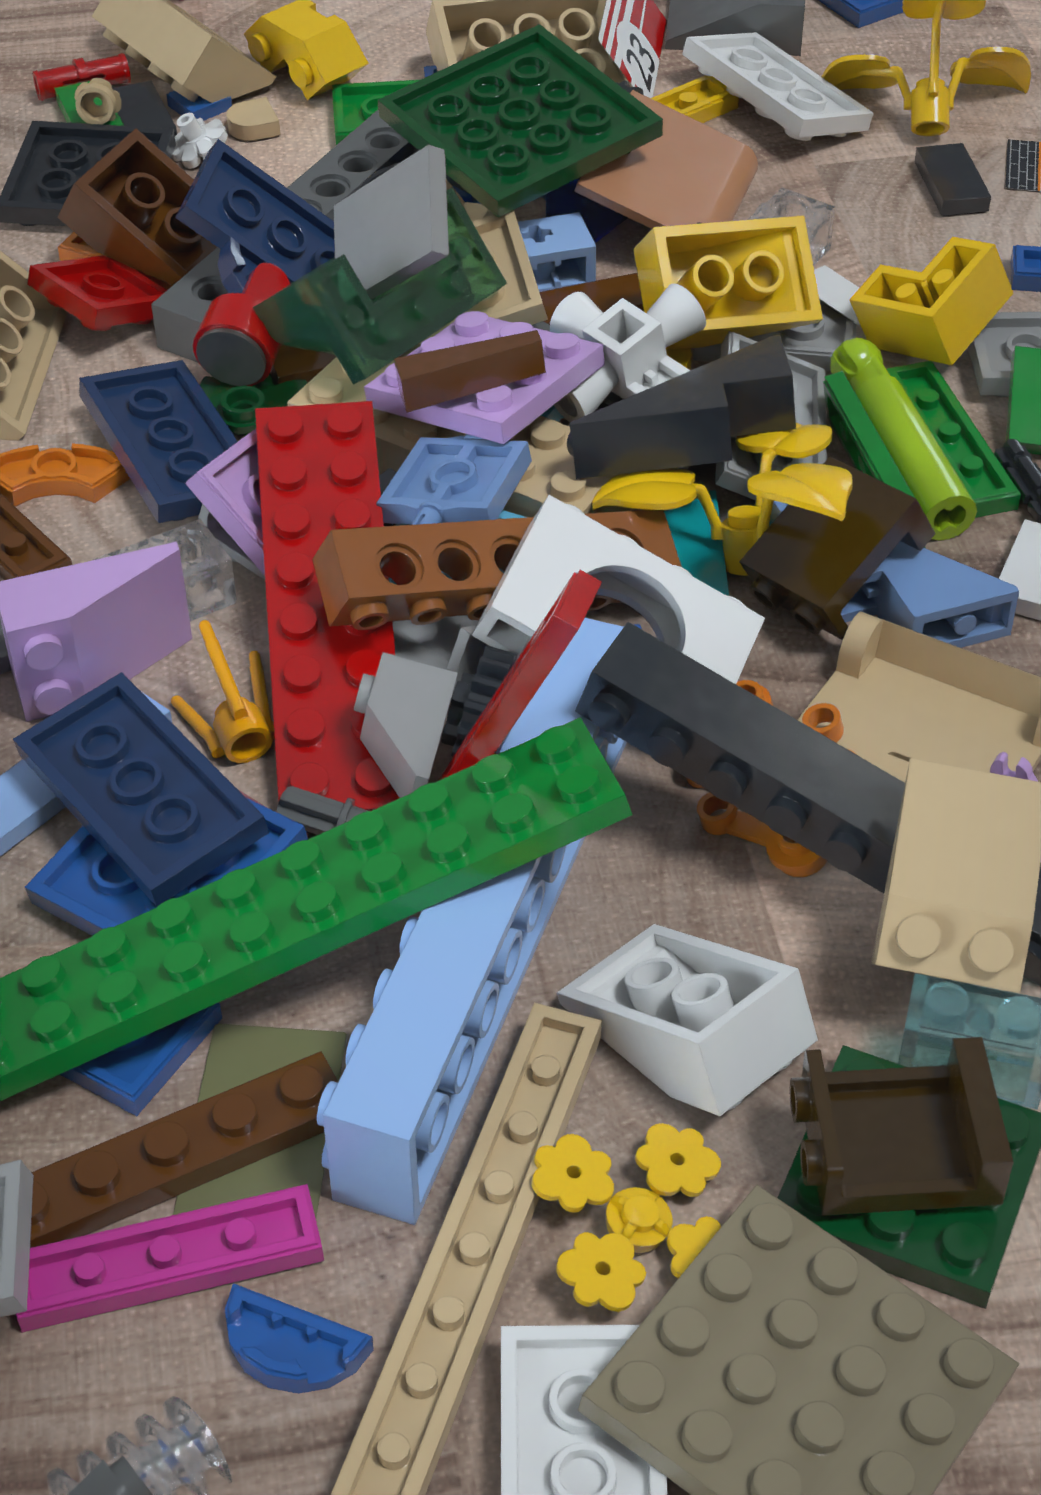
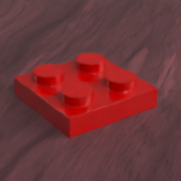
M105 255L30 265L27 285L45 296L48 303L65 309L80 319V323L84 327L95 331H108L112 326L128 323H151L153 319L151 304L167 291L134 268Z

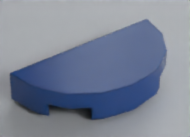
M233 1283L225 1307L230 1350L244 1372L268 1388L298 1394L331 1388L355 1374L374 1351L373 1337L237 1284Z

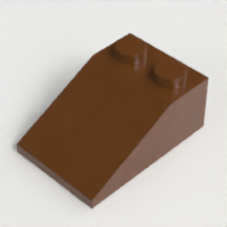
M136 128L74 183L58 215V218L96 252L172 286L217 248V246L175 218L194 179Z

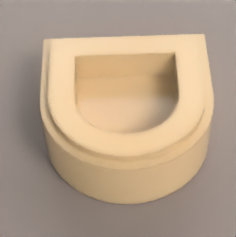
M267 97L239 102L227 110L228 132L239 140L258 141L281 135L279 119Z

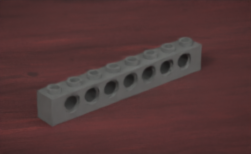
M377 110L287 188L334 221L335 204L359 190L362 183L374 172L399 164L419 150L379 117V110ZM217 247L151 304L157 348L198 363L193 352L194 337L210 303L218 296L228 294L222 284L217 265L220 248Z

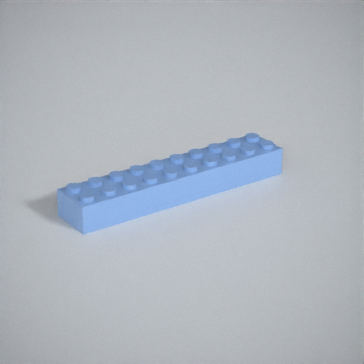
M584 618L578 632L497 749L496 754L533 739L549 728L564 725L581 717L611 771L614 773L627 742L610 732L600 729L592 721L575 712L592 670L621 632L623 626ZM585 837L422 910L419 917L413 915L409 917L401 936L400 957L394 970L386 968L381 973L374 992V1011L367 1025L358 1024L354 1028L346 1050V1068L338 1083L330 1081L326 1085L319 1102L317 1124L324 1126L326 1141L322 1153V1166L329 1169L333 1201L412 1225L416 1224Z

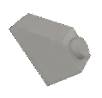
M383 652L376 677L363 674L354 711L365 714L360 740L401 798L414 792L420 786L428 784L458 673Z

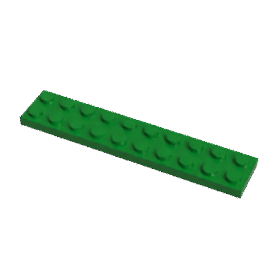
M579 717L564 725L549 728L539 736L504 752L487 756L477 764L435 783L422 785L414 792L375 810L360 813L350 821L315 837L293 843L285 850L246 868L233 870L217 881L179 898L169 899L161 903L157 908L117 926L104 928L92 937L57 953L35 959L27 966L0 978V1101L630 817L633 814L626 795L583 720Z

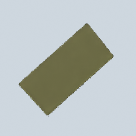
M216 1024L213 1028L198 1102L322 1051L339 1081L347 1034L337 1031ZM325 1132L177 1195L173 1215L308 1184L316 1218L325 1169L322 1166V1153L326 1142Z

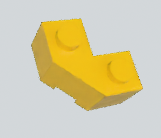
M296 0L262 15L244 33L252 57L271 73L288 65L291 79L301 88L307 100L332 89L334 84H343L351 80L369 64L347 22L336 15L323 16L316 11V3L310 0Z

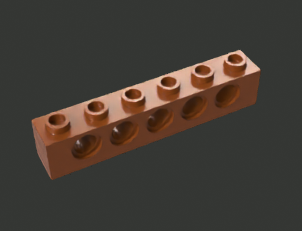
M664 510L585 514L617 534L630 537L640 547L666 562L681 567ZM534 517L331 530L312 559L329 626L353 625L357 630H369L391 621L411 620L415 625H427L435 623L444 617L467 615L470 620H480L504 574L502 571L505 572ZM442 572H444V573H446L447 575H449L452 579H449L448 577H446ZM383 575L391 578L396 584L389 582ZM595 595L588 611L600 609L609 603H621L622 601L607 596Z

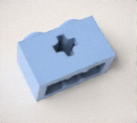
M580 212L518 221L539 292L596 281V244Z

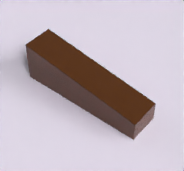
M537 330L394 358L399 392L406 413L546 373L542 339Z

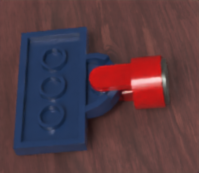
M218 139L209 149L175 217L220 248L217 265L222 284L228 294L218 296L210 303L194 337L193 352L202 368L217 380L230 385L252 386L264 381L268 377L285 338L284 326L300 321L310 311L337 331L360 328L364 325L374 299L353 311L336 307L334 221Z

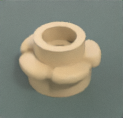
M93 78L89 83L82 82L75 91L76 110L81 119L86 123L104 124L107 121L115 120V113L120 111L122 101L120 94L111 88L110 82L102 78ZM94 98H100L102 100V105H96L94 103Z

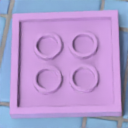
M480 311L466 312L456 317L453 323L438 334L424 340L420 347L408 355L537 330L542 339L546 373L406 413L399 392L395 363L386 368L384 373L364 386L366 401H372L374 409L505 444L605 365L603 344L579 339L577 335L572 333H554L533 328L531 324L526 322L512 323L488 317L486 313Z

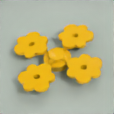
M659 1123L651 1126L645 1137L646 1145L638 1148L635 1162L641 1169L648 1171L646 1182L652 1191L633 1187L623 1189L614 1196H612L614 1183L608 1175L612 1164L610 1157L602 1151H592L590 1144L583 1137L567 1134L559 1138L555 1147L545 1145L538 1148L534 1157V1162L538 1169L534 1172L531 1183L534 1192L539 1197L549 1201L559 1200L561 1207L568 1212H579L585 1207L586 1203L603 1205L609 1201L606 1210V1225L609 1234L604 1235L601 1239L589 1232L579 1234L575 1238L573 1249L563 1252L556 1264L559 1278L567 1285L574 1286L573 1296L579 1304L589 1307L600 1302L603 1307L615 1312L628 1309L634 1301L635 1288L639 1287L646 1277L645 1267L639 1261L633 1260L634 1252L645 1253L652 1251L667 1237L668 1249L674 1255L670 1263V1270L679 1279L721 1228L720 1223L716 1219L708 1216L699 1218L695 1226L678 1224L672 1228L673 1217L668 1204L659 1196H672L681 1191L686 1196L697 1197L703 1193L706 1181H710L718 1175L721 1168L720 1158L715 1151L703 1146V1136L697 1130L686 1128L679 1133L676 1128L669 1124Z

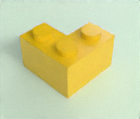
M952 237L922 272L880 264L849 301L866 339L870 340L878 349L952 366L1014 293L995 244Z

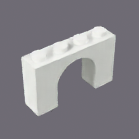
M548 495L529 524L472 634L473 637L489 646L516 653L519 657L573 573H578L581 569L602 582L596 595L611 597L626 603L646 619L659 640L736 684L765 617L747 608L740 600L724 595L696 579L686 569L672 565L645 550L630 537L617 534L589 518L579 508L565 504Z

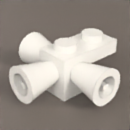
M670 284L647 313L623 298L603 313L583 292H575L565 297L552 315L550 332L572 333L577 335L579 339L603 344L605 365L555 403V408L566 420L572 422L595 412L611 391L626 399L689 372V369L667 356L666 347L705 328L706 317L697 299L683 286Z

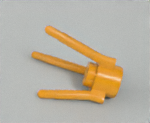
M202 620L199 623V629L227 700L223 701L216 708L213 728L181 696H173L171 704L206 741L214 758L226 755L231 762L248 763L263 756L271 747L273 740H275L274 724L270 716L261 656L256 650L249 653L250 675L254 703L240 696L211 623L207 620Z

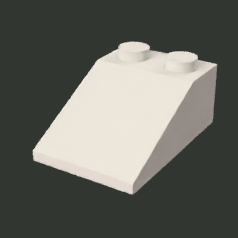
M656 924L647 928L557 992L560 1005L569 1012L602 1020L601 1039L667 1095L717 1116H721L728 1110L738 1106L748 1094L775 1073L787 1068L793 1059L818 1041L798 968Z

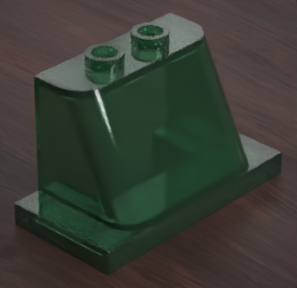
M451 187L446 190L449 255L371 300L346 256L343 254L336 259L333 257L260 302L253 309L264 324L269 335L276 342L284 346L336 355L354 385L368 378L392 362L394 358L399 357L508 283L454 189Z

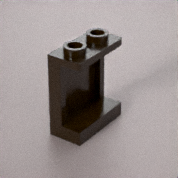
M829 456L823 464L844 468L852 474L853 487L847 501L844 520L841 522L838 519L788 504L739 563L753 582L749 590L766 607L776 611L782 606L789 610L796 621L810 632L819 634L823 629L843 640L848 625L841 616L842 609L896 545L901 541L921 551L936 533L916 498Z
M982 1037L953 1038L948 1064L938 1066L825 1072L821 1050H805L801 1077L790 1079V1107L794 1123L805 1122L808 1140L801 1141L800 1149L802 1176L805 1186H817L822 1216L1003 1204L1013 1166V1158Z

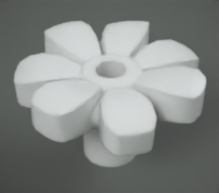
M185 113L177 120V125L181 132L175 136L176 146L172 158L175 162H182L185 168L188 169L199 166L201 157L205 159L209 149L218 139L224 143L226 142L228 134L219 119H214L205 124L202 118L196 119L193 113Z

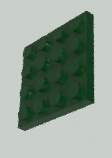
M540 24L378 99L379 117L418 150L427 145L444 149L446 174L498 218L663 136V118Z

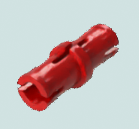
M124 53L87 62L83 58L72 59V65L32 71L35 90L40 101L56 97L55 88L87 82L93 78H102L110 82L111 86L131 83L130 69Z

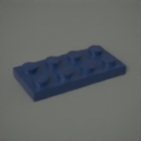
M178 360L80 377V398L157 523L180 521L188 517L198 516L202 502L185 483L200 469L238 441L184 361Z
M122 672L13 738L20 757L156 907L269 834L265 818L257 808Z

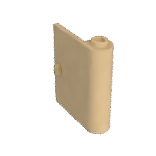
M859 612L851 621L843 638L836 671L797 719L802 723L803 714L813 705L819 703L834 705L840 712L844 726L843 736L836 743L852 750L861 758L904 783L910 758L990 773L991 765L996 756L1001 752H1006L1008 754V768L1016 772L1018 762L1024 757L1030 762L1034 771L1041 760V677L870 614ZM830 722L821 723L816 727H826L830 724Z

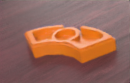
M72 443V450L49 448L39 451L38 445H31L0 454V493L14 506H18L33 498L51 495L77 496L96 503L130 480V477L113 451L96 446Z

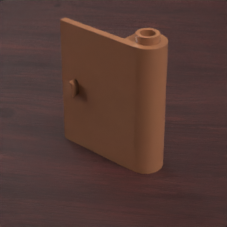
M632 90L631 95L663 118V136L581 176L574 192L651 229L662 226L697 224L698 222L733 221L758 170V160L753 150L746 144Z

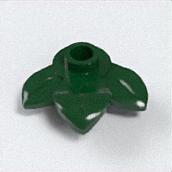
M269 373L264 381L252 386L230 385L210 376H205L200 386L230 431L237 435H248L256 429L255 408L288 406L287 402L307 384V381L291 380L277 384Z

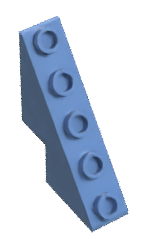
M774 501L769 526L788 504ZM900 541L842 609L841 616L845 622H849L859 612L872 616L877 615L880 619L962 648L1011 635L1019 590L1015 585L928 549L923 548L919 551Z

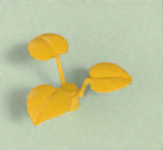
M903 0L902 8L907 17L913 19L933 18L929 78L917 81L916 88L911 92L902 68L899 66L890 67L889 59L878 55H848L840 57L827 66L822 78L840 90L853 88L878 89L898 84L904 98V110H911V131L920 136H937L946 133L950 128V111L954 109V97L959 83L1005 86L1026 94L1030 86L1031 66L1027 56L1020 50L1009 47L980 48L972 52L969 58H959L951 65L950 76L952 78L949 87H945L944 80L938 78L942 18L959 20L973 17L985 8L986 0Z
M796 423V429L736 436V444L739 449L746 452L763 453L759 474L750 477L747 481L748 491L756 495L755 506L742 505L731 508L728 511V518L721 522L707 488L702 484L694 483V472L678 467L618 474L599 489L593 498L592 506L593 511L602 506L669 510L687 505L696 498L700 501L711 525V539L723 540L726 571L731 574L746 576L748 574L739 561L769 528L774 501L814 511L842 522L845 518L847 501L853 487L852 474L848 470L825 464L799 463L787 466L781 472L771 471L772 462L777 455L789 458H806L823 451L831 443L832 429L830 426Z

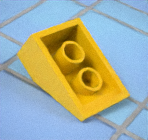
M804 216L653 227L633 249L645 313L648 312L670 284H679L697 299L706 317V326L703 330L666 347V351L701 348L720 344L729 331L748 338L815 324L823 320Z

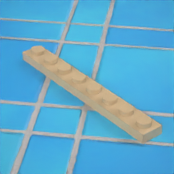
M534 1003L331 1495L426 1494L540 1198L534 1192L531 1183L533 1174L538 1169L534 1162L536 1151L545 1145L555 1147L559 1138L564 1135L601 1039L602 1020Z

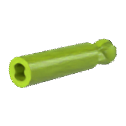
M852 338L842 342L830 357L831 373L844 372L936 534L931 539L938 541L949 540L959 536L975 520L977 513L976 503L901 383L895 377L890 376L883 364L881 351L870 340L863 338Z

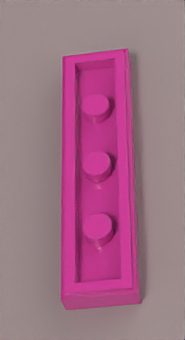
M308 1184L30 1248L27 1311L16 1314L21 1332L324 1261L321 1239Z

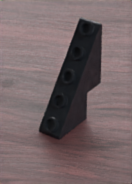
M780 335L770 336L570 422L567 449L570 455L574 457L576 479L733 461L731 437L796 429L793 374Z

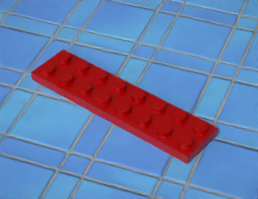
M372 401L255 408L278 801L287 787L294 786L345 803L347 798L355 799L356 807L372 811L400 797L360 740L365 714L354 711V706L363 674L376 677L382 653L396 655L393 621L369 630H357L353 625L329 626L312 559L331 530L384 527L382 507L376 505L381 497L373 404Z

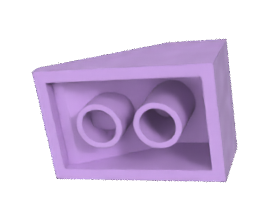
M177 542L0 581V620L12 674L26 722L51 716L120 672L130 680L192 639L180 549Z

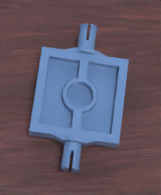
M469 434L450 438L420 437L376 503L377 506L382 507L383 523L416 525L497 519L532 462L528 441L509 440L505 444H501Z

